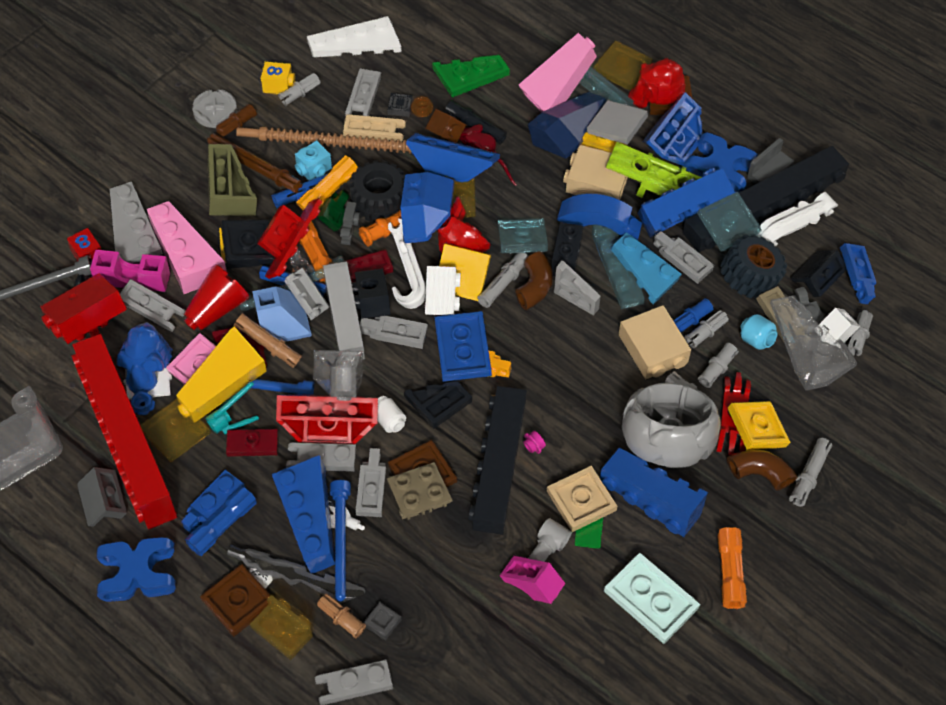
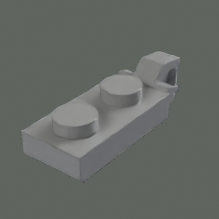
M662 231L655 236L653 244L660 250V254L697 284L713 271L714 265L678 237L676 239L673 237L671 239Z
M390 316L375 317L374 320L361 318L359 325L361 333L369 335L372 339L423 349L428 330V324Z
M370 448L369 462H363L360 465L356 516L382 517L386 464L380 463V449Z

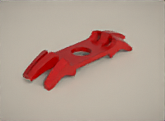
M736 372L733 392H730V377H724L723 408L717 452L722 451L725 434L729 433L728 455L733 454L737 434H739L732 417L728 414V407L731 403L749 402L751 381L746 379L744 394H741V372ZM741 436L739 452L745 450V445L742 441Z

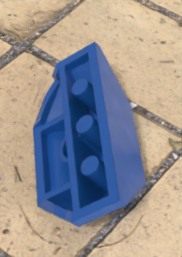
M685 92L662 115L643 142L658 157L683 166L699 145L698 140L702 135L701 107Z
M417 133L411 136L406 143L425 171L454 178L457 182H468L500 159V154Z
M430 172L405 175L401 200V217L405 243L428 241L432 237V233L438 230L450 217L454 191L453 179Z

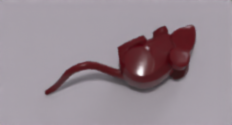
M481 124L463 130L459 138L463 144L497 153L495 138L490 134L481 132L483 130ZM498 159L497 162L500 163L510 181L516 186L517 184L512 179L507 166L501 159Z

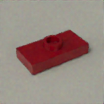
M386 249L347 260L351 282H356L355 272L382 268L384 275L393 272V266Z
M278 429L227 430V457L278 455Z

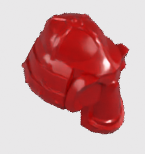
M668 58L656 63H650L649 65L646 63L641 64L639 81L630 91L628 102L636 108H646L648 101L662 105L675 103L685 93L683 68L677 62Z
M459 196L456 197V201L451 207L450 217L437 230L440 252H443L444 244L482 253L488 251L491 244L481 236L482 233L471 224L462 222L466 212Z

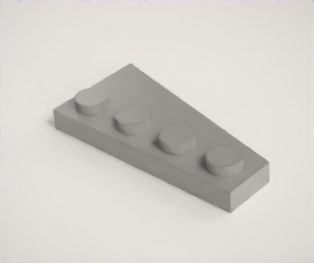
M132 181L111 188L110 198L115 252H119L120 257L131 264L139 263L142 254L162 255L161 247Z

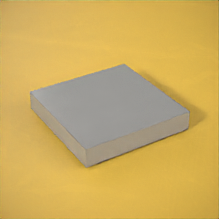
M608 100L587 127V132L591 135L628 145L647 119L648 113L646 110Z

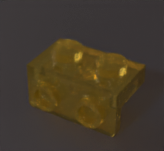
M270 595L267 599L268 606L250 623V626L289 660H292L313 637L310 627L311 623L302 614L298 616L291 611L290 605L282 598L277 600Z

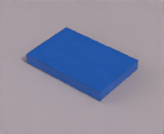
M483 312L435 316L443 382L492 376Z

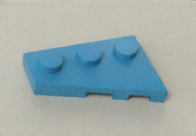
M627 232L614 243L611 249L627 271H631L636 277V283L640 289L644 288L649 294L648 299L652 304L658 301L682 275Z

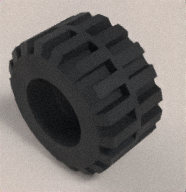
M378 160L371 164L369 162L364 163V167L359 166L356 172H353L349 183L351 202L357 203V212L361 213V218L365 216V220L370 222L378 218L385 219L401 210L405 180L403 170L401 168L397 169V165L393 163L389 165L388 161L378 163ZM374 190H386L384 193H372Z

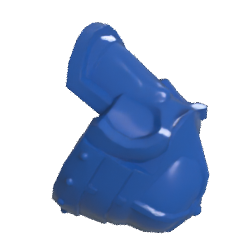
M148 322L130 329L117 356V365L127 370L126 383L134 394L138 392L147 393L152 390L157 384L155 371H163L172 358L173 349L156 328Z

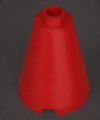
M216 264L210 269L184 312L186 317L184 322L192 330L196 328L203 330L246 302L249 298V294L235 279L232 280L227 275L228 273Z

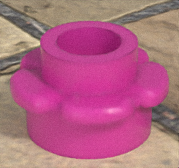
M534 430L529 434H524L526 440L523 441L526 449L530 453L536 452L540 454L541 450L546 447L543 438Z

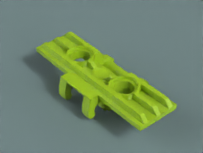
M616 142L606 166L610 170L641 182L636 196L641 198L646 190L662 195L670 189L675 191L681 188L679 186L680 183H685L692 178L695 181L702 178L686 171L684 166L680 168L654 157L653 153L645 154L619 142ZM639 163L643 166L642 170H638L635 164Z

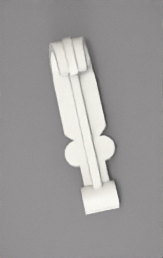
M823 192L811 204L800 201L797 207H792L767 219L758 228L756 236L758 238L763 237L766 241H771L774 246H777L776 240L806 227L808 223L817 224L821 214L825 216L831 215L834 212L832 209L837 207L838 204L826 192Z
M398 218L400 226L395 229L392 223L389 222L388 229L395 239L412 292L407 296H402L396 287H393L392 290L399 304L405 308L413 309L419 307L424 302L426 284L412 244L404 242L402 219Z

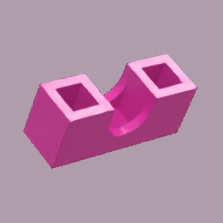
M95 250L90 267L92 276L100 273L110 284L118 288H124L131 279L151 291L166 292L170 276L166 256L142 254L140 264H131L124 261L120 257L119 252Z

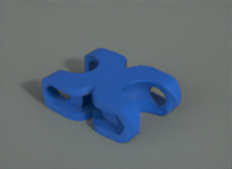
M711 133L702 134L698 140V149L708 157L690 156L683 165L686 167V171L703 177L702 174L712 168H715L716 171L723 168L735 191L733 195L745 190V177L736 171L749 172L751 162L759 155L741 145H735L728 149L727 142L722 137Z
M168 538L144 539L138 543L135 551H132L125 542L99 546L97 549V559L105 566H118L120 570L115 577L101 581L98 584L97 597L108 602L129 600L134 596L137 588H140L147 597L173 593L176 589L174 578L168 573H154L152 571L153 566L157 562L171 558L174 553L173 541Z

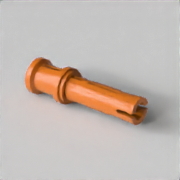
M401 210L385 219L378 218L375 220V223L367 227H360L359 234L365 245L371 246L379 238L388 237L391 233L388 229L389 222L392 223L395 229L400 226L398 218L402 219Z

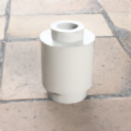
M386 396L379 397L378 422L388 433L400 431L405 425V414L392 399Z

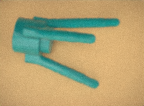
M249 382L216 411L205 418L210 428L216 434L222 431L226 435L227 430H234L259 419V416H253L229 425L232 419L226 412L254 385L253 382Z

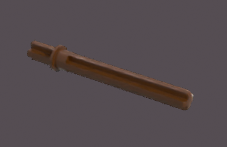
M215 133L207 138L209 144H231L240 163L275 181L277 186H284L295 193L298 192L299 188H302L301 180L290 175L288 170L277 168Z

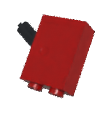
M100 273L91 278L78 274L75 279L74 288L40 306L44 313L41 319L48 329L51 328L57 339L61 337L67 344L74 340H83L88 332L92 337L100 333L98 326L106 327L108 320L127 310L118 290Z

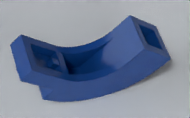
M580 194L562 201L557 218L560 222L581 225L583 227L587 225L604 226L615 231L621 237L627 232L636 240L639 238L642 222L631 215L632 207L616 198L601 194Z

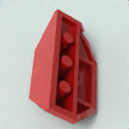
M277 395L276 421L299 443L356 444L378 423V398L346 395Z

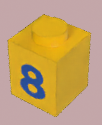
M264 63L261 75L263 93L279 94L294 85L295 73H292L291 64Z

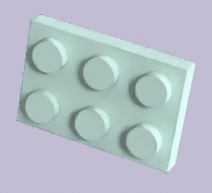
M641 553L604 588V592L663 644L674 635L700 606L695 599Z

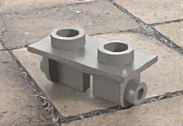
M303 267L285 278V283L311 320L330 307Z

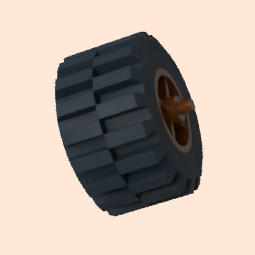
M744 235L734 242L723 258L721 273L725 276L724 280L730 284L732 289L737 290V293L756 299L759 295L778 285L786 274L787 263L784 262L786 259L780 253L781 250L776 248L771 241L768 242L765 238H758L756 235Z

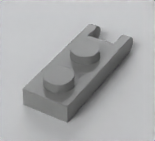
M359 69L345 116L346 114L351 115L352 111L363 112V116H369L381 80V72Z
M131 279L120 293L125 306L170 332H173L175 326L168 322L172 315L175 313L181 317L184 316L185 310Z
M288 444L289 451L298 453L297 461H287L286 468L320 455L326 471L355 472L356 444Z
M387 660L315 677L316 684L327 683L329 691L328 695L319 697L320 705L393 689Z

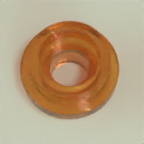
M420 96L411 104V111L417 117H427L433 111V104L427 97Z

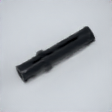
M450 101L446 106V114L469 127L481 124L483 126L481 132L493 136L499 145L505 141L507 137L506 131L477 116L473 110L463 108L454 101Z

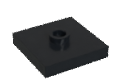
M222 220L221 230L226 264L273 263L274 256L257 244L269 225L268 220Z

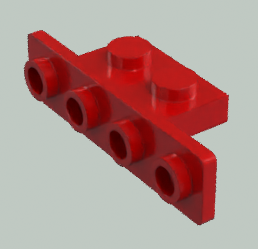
M319 198L310 201L300 217L285 205L278 208L257 243L275 257L265 274V277L268 279L279 277L286 270L287 260L296 253L299 240L308 233L309 223L320 212L319 206L322 201Z

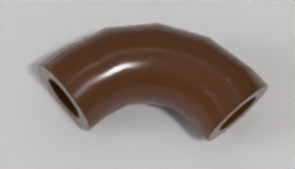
M541 251L531 254L525 260L524 267L529 273V280L526 284L515 290L518 302L524 310L534 307L545 299L552 286L553 271L547 257Z
M749 449L727 457L728 466L737 479L752 474L761 475L772 484L775 490H781L797 479L793 469L782 458L768 451Z

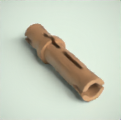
M243 313L233 325L271 352L273 357L277 356L292 368L302 358V355L287 346L283 339L279 340Z

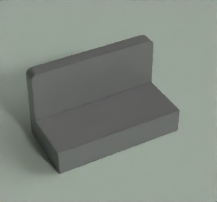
M779 138L751 162L748 180L757 184L794 165L795 161L781 152L784 140Z
M94 467L78 482L77 486L88 526L94 527L103 517L122 519L127 514L115 470Z

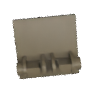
M435 462L387 478L400 508L399 514L401 519L407 518V520H410L411 517L417 516L419 513L425 515L426 510L430 513L432 508L433 510L440 507L445 508L448 503L452 502V498Z

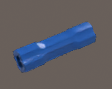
M240 486L227 498L221 508L185 538L186 544L198 556H202L238 518L244 516L257 504L256 498L245 487Z

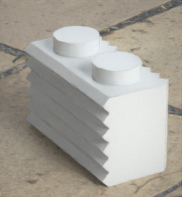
M427 266L425 315H453L455 311H459L460 297H455L456 287H460L461 273H456V267Z

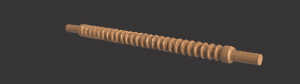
M237 127V136L259 138L260 141L270 139L272 142L276 139L277 142L282 140L285 143L288 140L289 143L295 141L298 144L300 141L302 144L307 142L308 145L318 141L322 146L326 144L327 147L332 144L333 147L339 145L340 148L345 145L346 148L352 146V149L357 146L359 150L361 147H364L365 150L371 148L372 151L374 148H377V151L383 149L386 152L389 149L390 152L396 150L399 153L401 150L403 153L409 151V154L412 153L406 145V140L400 142V139L394 141L392 138L388 141L387 138L381 140L380 137L378 140H375L374 137L369 139L368 136L363 139L362 136H359V138H356L355 135L353 137L349 135L343 137V134L337 136L336 133L331 136L330 133L324 135V132L319 135L318 132L312 134L309 131L307 134L305 131L299 133V130L293 132L292 129L287 132L286 129L280 131L279 128L277 131H274V128L268 130L267 127H260V129Z

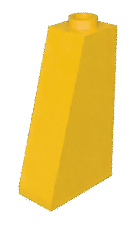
M233 327L176 395L179 402L177 406L179 412L184 418L189 416L196 423L239 392L249 382L267 372L265 361L242 334Z

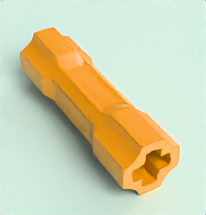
M345 155L333 166L332 171L296 202L297 205L304 211L310 201L319 198L322 201L319 206L320 209L324 202L342 184L347 183L351 179V175L353 172H356L358 166L350 157Z

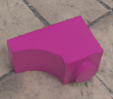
M513 556L500 574L505 583L521 589L533 600L549 604L553 602L565 585V582L550 563Z

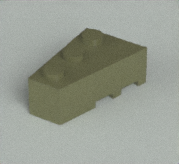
M208 144L209 215L256 216L257 197L249 186L248 178L244 176L241 169L242 166L232 145Z

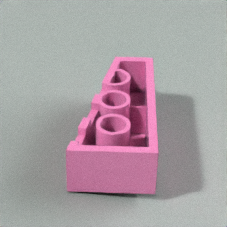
M169 201L147 209L153 231L183 294L199 289L210 269L215 264L227 272L225 261Z

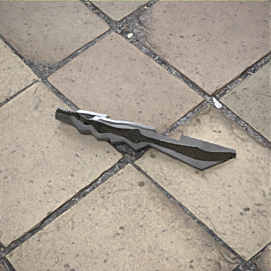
M230 545L227 555L241 560L247 568L257 569L261 575H271L272 579L283 578L290 586L302 582L322 595L328 594L336 600L335 577L325 574L324 578L308 573L303 565L282 559L270 558V554L253 549H241ZM346 581V598L344 601L337 602L342 604L365 593V589Z

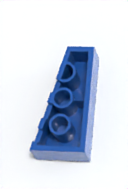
M715 168L704 172L702 178L696 181L692 178L683 183L681 188L675 191L670 189L663 193L662 197L656 200L651 199L640 205L641 208L637 214L649 237L651 238L660 231H664L733 196L735 191L723 168L717 171Z
M619 448L601 469L600 480L608 490L615 491L623 496L627 503L636 505L644 510L645 514L651 519H657L663 523L670 532L685 537L701 516L708 492L702 489L696 492L688 488V482L682 479L676 482L668 477L667 471L659 467L652 470L648 468L647 461Z

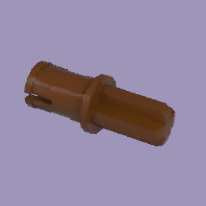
M247 104L238 112H232L227 119L216 125V132L221 137H224L237 127H243L245 122L257 115L256 110L252 105Z

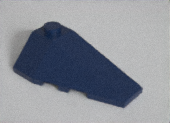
M587 92L543 111L528 124L533 145L567 159L582 144L587 127L602 109L606 99Z

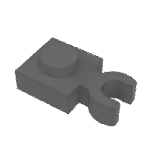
M347 201L343 217V227L340 233V237H342L341 244L344 245L351 244L355 226L360 224L361 213L357 212L356 202Z

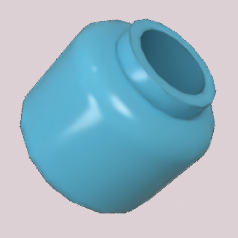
M759 314L746 318L741 324L742 340L758 350L771 347L775 343L778 333L776 325Z

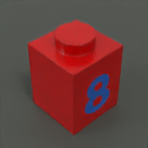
M88 228L67 238L71 252L77 261L79 258L89 255L92 261L95 250H102Z

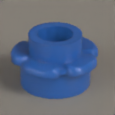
M138 392L132 397L131 406L134 413L147 415L149 411L154 409L155 401H153V397L148 393Z

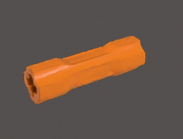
M311 220L308 225V233L299 240V243L303 246L311 261L319 282L325 284L323 265L334 263L328 256Z
M725 527L719 529L718 533L723 581V607L740 609L745 607L747 603L741 554V530L736 527Z

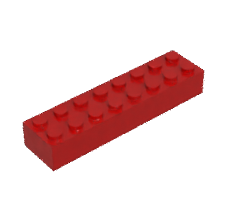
M98 334L72 344L76 354L71 355L139 523L145 521L149 530L176 519L177 515L170 494L102 335Z

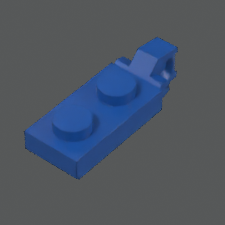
M844 243L840 249L853 289L857 290L856 296L861 304H869L876 297L874 285L877 282L865 246Z
M224 470L187 509L188 514L181 521L183 528L192 533L200 524H204L221 508L227 498L240 486L245 487L244 483L227 470Z

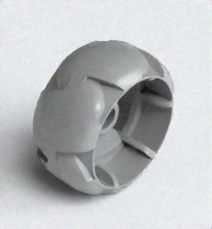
M656 383L637 390L631 395L624 408L622 422L623 436L627 446L635 455L647 462L670 468L689 467L701 459H707L717 445L721 427L718 409L711 398L699 390L676 383Z

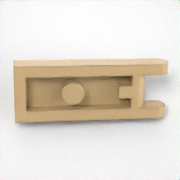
M346 114L343 136L349 135L353 137L355 135L356 138L362 136L363 139L368 136L369 139L374 137L375 140H378L380 137L381 140L387 138L388 141L393 138L394 141L400 139V142H402L403 134L395 133L396 128H404L406 122L403 119Z

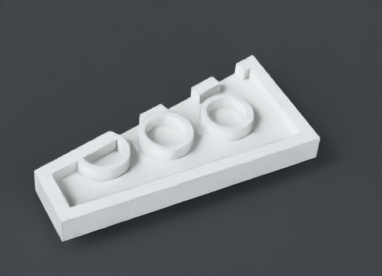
M388 16L307 36V42L313 57L341 56L344 52L360 55L361 51H374V54L383 53V50L401 52V45Z

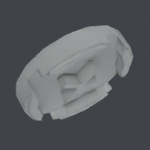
M212 90L205 91L199 94L193 102L194 117L199 124L205 127L216 128V125L227 119L232 112H237L235 98L224 90H218V92H212Z

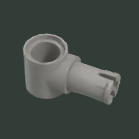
M548 518L537 535L539 538L537 541L538 545L528 559L545 562L551 553H554L556 550L560 552L566 546L572 532L553 519Z

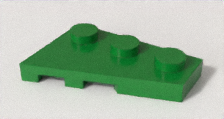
M500 55L476 57L472 61L460 62V59L452 60V63L442 65L440 62L432 63V69L452 98L510 75V69Z

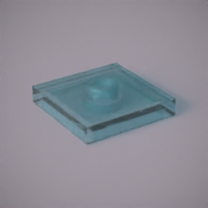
M738 192L714 202L697 212L721 252L732 247L739 237L757 235L762 231Z
M544 219L498 220L501 253L548 251Z

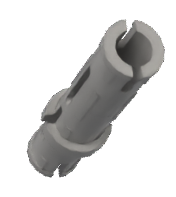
M518 251L509 263L503 265L499 275L477 297L478 302L482 306L489 308L512 280L517 279L528 255L523 251Z
M825 438L817 439L803 472L798 474L797 484L789 498L790 501H793L794 505L804 506L811 489L815 488L817 476L832 448V443H829V440Z

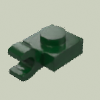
M343 190L340 191L339 195L334 193L330 199L325 201L318 216L333 231L340 230L345 213L343 207L349 198V195Z

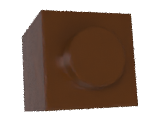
M435 109L425 129L447 141L457 143L466 124Z

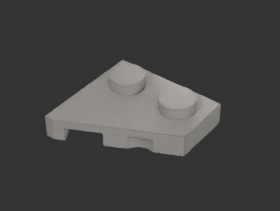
M561 261L556 267L554 293L594 316L599 310L601 296L564 261Z

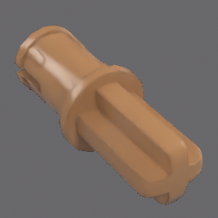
M328 594L319 599L318 607L334 620L333 623L335 625L339 624L355 639L363 633L366 625L349 612L350 608L347 606L343 607Z

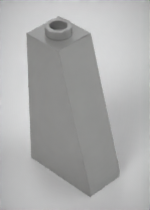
M346 261L323 265L326 294L340 362L355 363L365 359L348 264Z

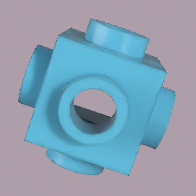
M318 141L300 149L295 154L296 171L300 176H305L308 180L320 177L332 169L331 155Z

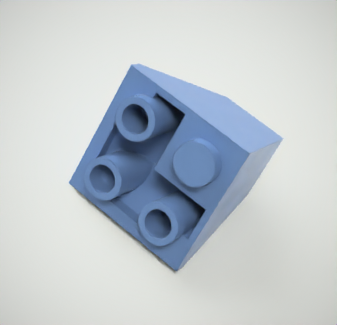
M277 286L252 291L259 325L279 340L283 339L285 342L312 336L307 314L291 291Z

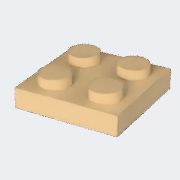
M592 466L547 487V493L571 532L617 511L615 501Z

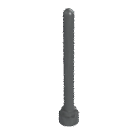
M89 255L81 257L75 262V265L0 290V300L76 274L88 276L92 274L90 271L91 258Z

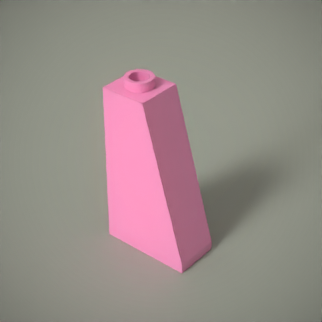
M577 33L519 84L524 95L541 113L566 102L597 56L593 50L595 45L588 37L584 39Z

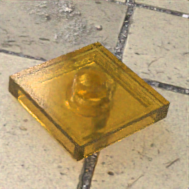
M615 41L593 67V73L631 90L639 80L641 64L646 63L649 65L652 63V58Z
M175 399L140 425L145 436L170 463L211 433L209 427L201 419L194 423L189 416L187 418L182 416L177 408L179 405L178 399Z

